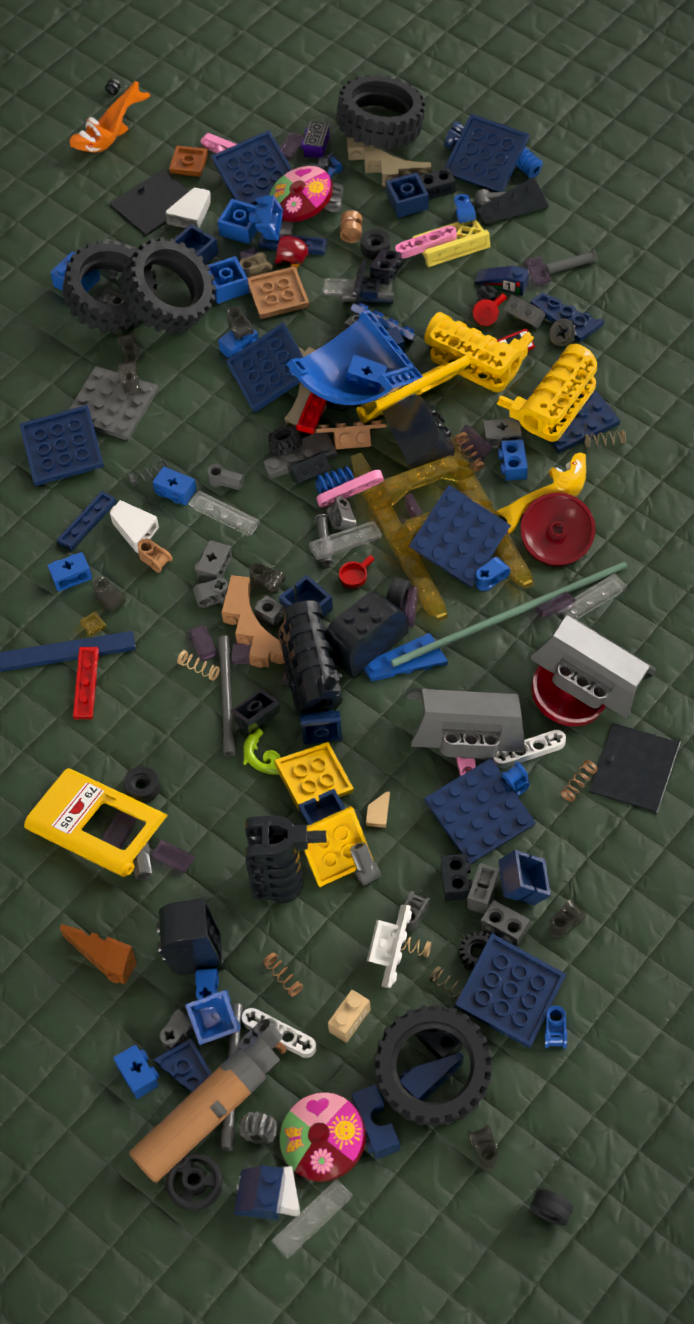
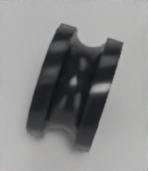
M109 79L105 85V90L111 95H116L121 85L116 79Z

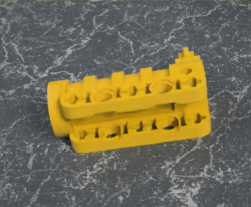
M442 312L434 315L428 324L424 336L425 344L433 347L430 351L432 362L442 365L445 362L457 360L468 354L470 364L458 375L493 392L503 391L515 377L523 359L528 354V345L534 339L531 333L528 332L520 340L514 338L510 344L500 343L490 335H483L478 329L468 328L461 321H453L452 317ZM485 374L487 377L479 378L478 375Z
M570 344L528 400L517 396L513 401L507 397L500 396L497 405L510 410L509 417L519 420L520 424L530 433L545 440L555 442L560 439L594 392L596 379L593 376L597 371V361L594 355L584 346ZM563 418L566 419L564 423H560Z

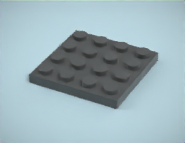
M95 366L70 409L88 405L95 431L129 441L159 388L157 384Z

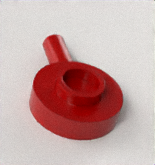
M502 293L494 301L487 299L479 301L472 311L474 321L481 326L492 325L499 315L498 306L507 297Z
M369 555L361 563H345L339 570L341 584L349 589L363 586L367 580L366 568L375 561L374 557Z

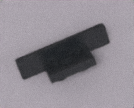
M363 260L362 265L358 266L353 288V297L356 298L355 304H359L360 297L368 300L378 298L381 278L365 276L366 260Z

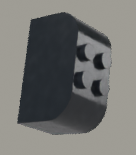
M412 394L383 411L407 464L423 479L431 476L451 461L455 452V446L450 437L452 433L444 425L446 421L442 414L438 413L433 405L430 406L421 396Z
M376 591L369 592L331 622L326 630L327 636L325 639L330 644V658L354 678L372 660L384 654L409 633L407 618L403 611Z
M205 898L174 902L160 908L159 922L156 924L157 933L160 935L158 952L162 954L164 963L167 962L172 972L185 975L194 974L199 969L224 970L221 931Z

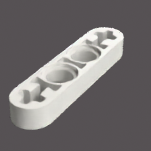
M554 730L524 740L526 753L523 756H518L515 752H511V755H509L508 751H497L493 762L498 768H506L515 765L516 761L521 763L558 751L565 746L566 736L564 732ZM539 742L544 745V748L537 750L533 745ZM499 756H502L505 760L502 761L499 759Z
M248 1008L243 1012L242 1022L247 1029L251 1030L262 1019H269L281 1033L282 1037L286 1033L294 1035V1039L291 1042H284L282 1039L280 1041L287 1050L304 1058H310L315 1054L316 1043L310 1036L255 1008ZM255 1015L256 1021L248 1022L247 1017ZM309 1043L311 1049L303 1051L302 1045L306 1046Z

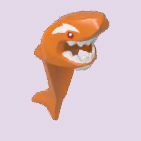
M134 81L129 89L109 107L98 121L92 117L87 119L86 130H81L80 133L72 135L70 146L93 153L106 150L112 145L117 136L128 130V127L122 122L127 107L133 103L146 100L150 94L140 92L139 83Z

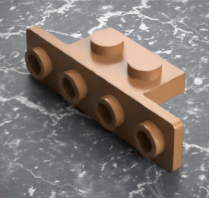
M371 421V425L357 422L353 423L354 426L347 427L346 423L336 424V428H329V425H320L318 429H315L314 434L333 432L335 450L371 447L370 429L386 428L387 424H382V421Z

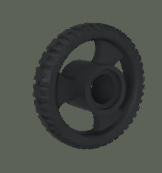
M200 1153L187 1154L166 1176V1189L170 1199L180 1208L189 1211H198L209 1207L217 1200L223 1187V1176L218 1164L209 1156ZM200 1162L206 1164L213 1172L204 1176L200 1169L191 1168V1163ZM180 1172L183 1174L182 1182L185 1190L177 1195L174 1190V1178L176 1173ZM194 1178L200 1179L197 1185L189 1184ZM206 1186L213 1188L210 1195L205 1199L192 1202V1196L201 1195L205 1191Z

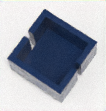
M192 224L175 238V243L183 242L189 250L193 248L195 250L194 253L198 257L201 255L204 259L202 261L204 265L218 254L216 238L206 232L203 233L201 229Z
M308 575L294 584L295 594L294 588L290 587L279 596V603L284 605V609L296 602L311 600L320 603L323 617L333 610L332 596Z
M335 788L318 795L320 807L318 810L315 797L298 804L299 815L304 825L307 826L346 809Z
M513 850L498 860L504 897L516 901L521 900L523 903L535 906L551 896L545 859Z

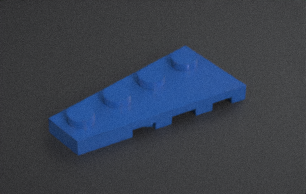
M360 302L358 305L353 303L350 310L361 314L363 311H367L368 306ZM374 310L373 315L382 326L388 329L397 327L402 336L415 341L417 335L413 333L414 329L406 325L402 328L398 326V321L392 318L386 320L382 318L384 314Z
M428 633L378 656L364 667V671L370 681L394 677L396 674L413 673L414 670L423 668L427 670L437 665L446 666L448 661L440 648L398 666H392L390 660L435 642L432 635Z

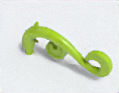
M258 728L245 740L243 764L249 763L253 768L263 773L280 775L274 765L275 760L281 758L279 753L273 750L266 751L263 754L264 763L259 761L254 754V749L258 750L257 743L259 738L263 735V731Z

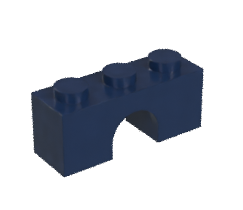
M376 1084L351 1093V1103L360 1112L365 1124L366 1137L368 1139L365 1141L369 1154L373 1153L375 1159H379L399 1151L400 1142L392 1123L378 1126L372 1122V1118L376 1114L384 1111V1103Z

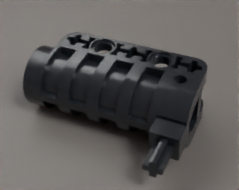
M311 600L296 602L283 610L284 622L279 629V640L297 714L309 713L311 709L323 708L324 711H336L343 701L339 686L342 674L337 673L334 661L329 656L331 648L329 642L325 639L327 631L325 625L321 622L323 614L320 603Z
M254 816L245 820V833L248 846L245 848V861L253 898L258 900L270 899L277 903H288L295 900L303 890L299 850H308V843H327L326 830L307 831V825L293 826V823L283 816Z

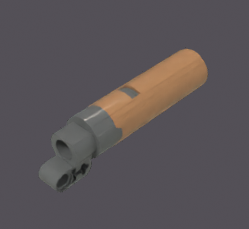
M264 1019L253 1027L240 1040L239 1049L129 1151V1155L153 1182H158L261 1085L267 1079L265 1074L280 1061L272 1049L281 1041L282 1035L269 1019Z

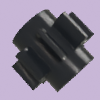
M489 285L480 287L477 291V297L479 298L477 302L485 299L494 301L497 299L495 294L497 290Z

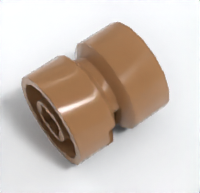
M349 210L341 215L340 237L343 241L354 243L361 239L362 215L359 212Z

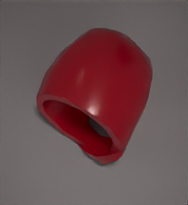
M281 236L274 264L280 265L282 261H289L292 267L296 266L297 269L308 256L306 243L294 236Z

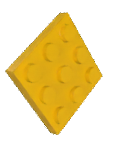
M329 742L276 759L274 762L298 811V804L314 797L317 805H319L318 795L334 788L339 797L353 793L354 788Z
M352 806L307 826V831L326 830L327 843H308V850H304L319 887L354 872L356 866L349 849L357 843L365 842L367 844Z

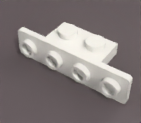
M409 905L400 906L396 925L376 920L367 961L386 966L382 981V987L391 988L396 982L397 973L395 970L397 964L401 961L402 953L400 949L406 940L407 932L405 928L412 914Z

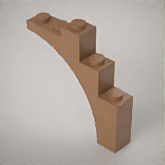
M231 575L222 609L223 623L230 625L238 624L235 633L237 644L242 646H251L249 658L252 666L269 668L271 662L277 664L285 663L280 640L269 634L260 625L250 606V578Z

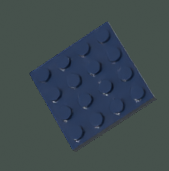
M470 114L445 168L449 167L453 177L492 192H503L530 135L529 133Z
M270 130L211 156L212 162L234 200L252 205L258 204L256 198L269 196L274 184L283 175L293 170Z
M282 322L226 360L251 409L256 413L300 383L298 378L290 373L289 367L286 364L291 359H300L304 356L287 326Z
M595 389L560 439L555 442H549L560 454L585 442V434H589V437L591 433L597 436L600 432L604 433L620 425V419ZM563 418L560 423H564L566 419Z
M88 405L19 424L35 486L104 467Z
M448 485L408 547L471 588L477 580V570L488 563L511 525L451 485Z
M491 758L424 798L425 803L460 854H465V859L470 861V865L536 824L513 789L503 779L501 772Z
M491 934L454 1007L530 1048L566 974L502 938Z

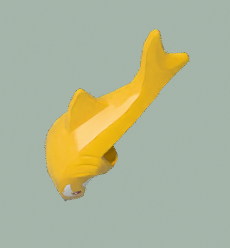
M575 454L571 461L566 464V472L552 467L548 472L550 478L554 480L553 484L533 491L514 503L497 510V515L504 517L507 523L511 525L507 534H511L516 528L521 515L537 498L549 493H566L574 497L579 495L586 480L585 454Z

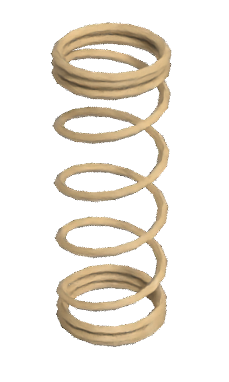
M183 650L178 656L177 663L182 666L187 664L188 669L194 668L195 672L199 673L196 671V665L199 663L200 658H197L194 667L189 668L188 663L192 659L193 654L189 656L187 663L183 664L188 656V652ZM205 661V663L203 664V667H202V670H201V671H202V675H203V669H204V668L206 667V665H207V661ZM212 665L209 674L203 676L209 675V679L214 681L219 675L220 668Z
M409 936L403 949H400L401 951L404 950L408 944V951L412 953L417 946L418 955L423 954L427 958L432 943L427 941L422 953L419 954L420 939H418L414 949L410 952L411 937Z

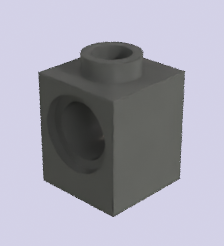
M266 595L254 607L256 619L273 629L284 618V605Z

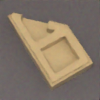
M390 792L384 793L368 805L366 826L386 828Z

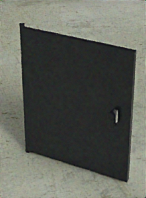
M162 169L111 202L110 206L140 230L145 237L167 222L166 211L185 196L189 190Z
M613 723L589 792L650 810L657 814L681 741L677 742Z

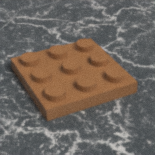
M296 266L248 278L249 290L260 319L309 307V301Z

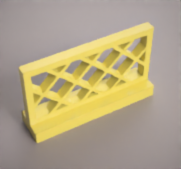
M477 220L460 224L459 222L452 223L446 226H453L458 230L456 232L457 238L454 241L427 249L422 252V255L426 260V265L431 267L489 248L490 234L487 230H483ZM472 223H473V225H474L473 227H468V226H466V225H469V224H472ZM431 230V231H428V232H425V233H422V234H418V235H415V236H412V237L415 238V237L421 236V235H423V234L432 232V231H434V230ZM462 231H467L469 234H463Z

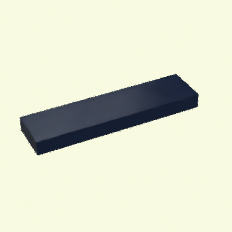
M261 233L258 244L259 248L277 250L279 241L266 240L263 237V233ZM291 235L306 243L308 254L325 255L327 239Z
M101 491L56 540L57 544L72 552L117 503L116 498Z

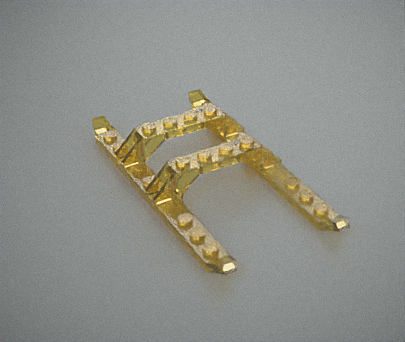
M452 435L450 437L455 446L454 456L449 455L384 479L381 484L362 491L427 614L438 621L448 618L445 603L422 563L419 553L408 547L430 512L408 519L402 525L392 505L410 490L440 479L456 481L464 495L499 517L497 510L492 506L491 500L488 499L475 476V472L470 468L469 462L463 457ZM362 453L351 456L354 478L372 471ZM507 532L495 551L500 560L511 569L509 576L512 581L524 588L534 585L531 572Z

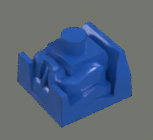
M274 195L256 198L258 205H256L255 213L249 214L250 223H256V229L263 233L264 239L279 241L283 208Z
M227 990L185 1004L199 1045L240 1031L241 1027L238 1019L234 1016L230 1004L231 999Z

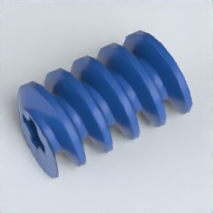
M525 147L516 167L524 172L526 176L532 178L539 174L543 162Z
M348 466L344 467V472L341 468H338L337 474L332 470L330 476L326 472L323 474V478L321 475H317L315 480L317 492L320 495L353 480L354 477Z

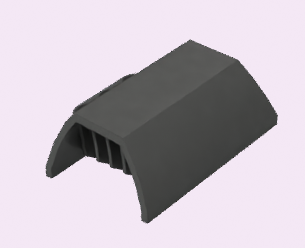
M560 612L558 618L562 621L553 636L535 651L530 659L553 673L552 681L557 687L592 708H598L604 704L627 719L631 712L638 685L647 672L654 675L657 671L656 668L569 614Z
M413 689L406 694V699L422 700L424 712L419 727L411 740V747L440 748V752L447 757L492 759L497 751L524 752L525 750L518 694Z

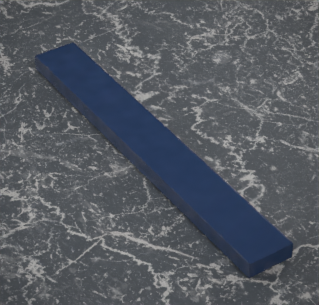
M133 631L0 652V672L77 660L79 647H98L99 656L136 650Z

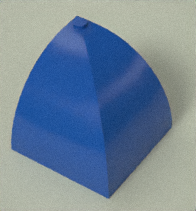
M370 310L363 311L355 323L321 348L300 359H291L286 364L289 367L290 373L297 377L311 392L327 401L343 405L364 404L381 399L423 377ZM353 355L387 366L386 373L381 374L377 378L381 384L379 392L369 391L365 387L352 385L345 381Z

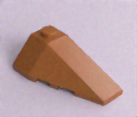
M61 924L60 930L63 937L105 974L110 981L126 984L137 964L132 946L110 937L102 940L95 933H91L88 936L81 929Z

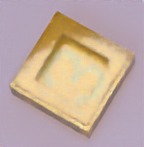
M96 611L80 620V624L89 636L106 628L105 623Z

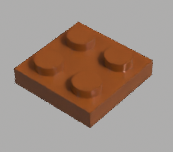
M176 146L169 167L170 174L201 177L208 157V149Z

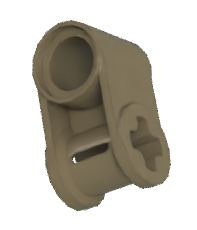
M264 253L243 258L239 262L247 278L269 273L273 269L272 264L267 261Z

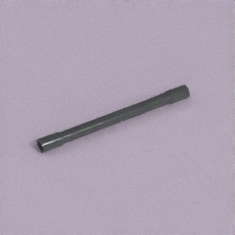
M220 636L218 643L222 688L223 754L230 757L235 755L233 717L230 711L232 710L230 638L228 636Z
M233 1003L231 1007L241 1027L243 1005ZM240 1031L229 1034L228 1058L239 1049ZM235 1109L223 1120L220 1149L223 1151H232L234 1148Z

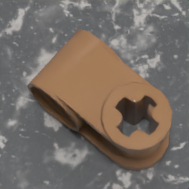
M142 539L138 542L137 547L140 560L149 565L154 571L161 572L162 567L167 562L172 561L171 554L152 540Z

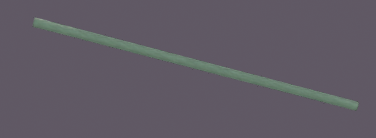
M625 561L394 658L390 660L391 664L395 667L622 571L627 568V564Z

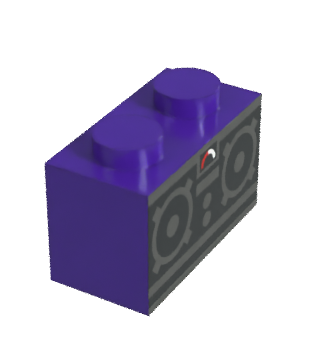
M310 122L309 127L305 129V139H302L301 142L304 156L323 159L330 137L329 124Z

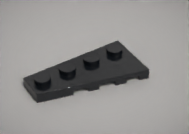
M532 177L477 208L476 211L482 223L487 224L550 206L535 177Z

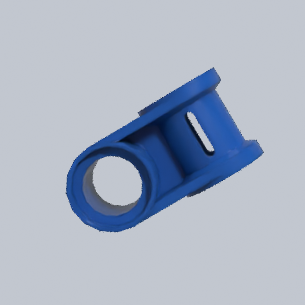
M466 194L455 196L454 202L457 207L455 211L459 224L476 220L474 206L471 204L469 196Z
M498 557L492 558L487 564L477 570L476 587L480 591L490 590L496 584L505 580L509 576L511 569Z
M516 761L511 769L507 772H502L501 775L515 794L521 795L529 788L530 783L527 771Z
M218 969L196 970L197 999L216 994L219 986Z
M552 1006L547 1011L545 1048H549V1046H562L563 1049H567L566 1013L560 1006ZM558 1015L561 1020L553 1021L550 1017Z

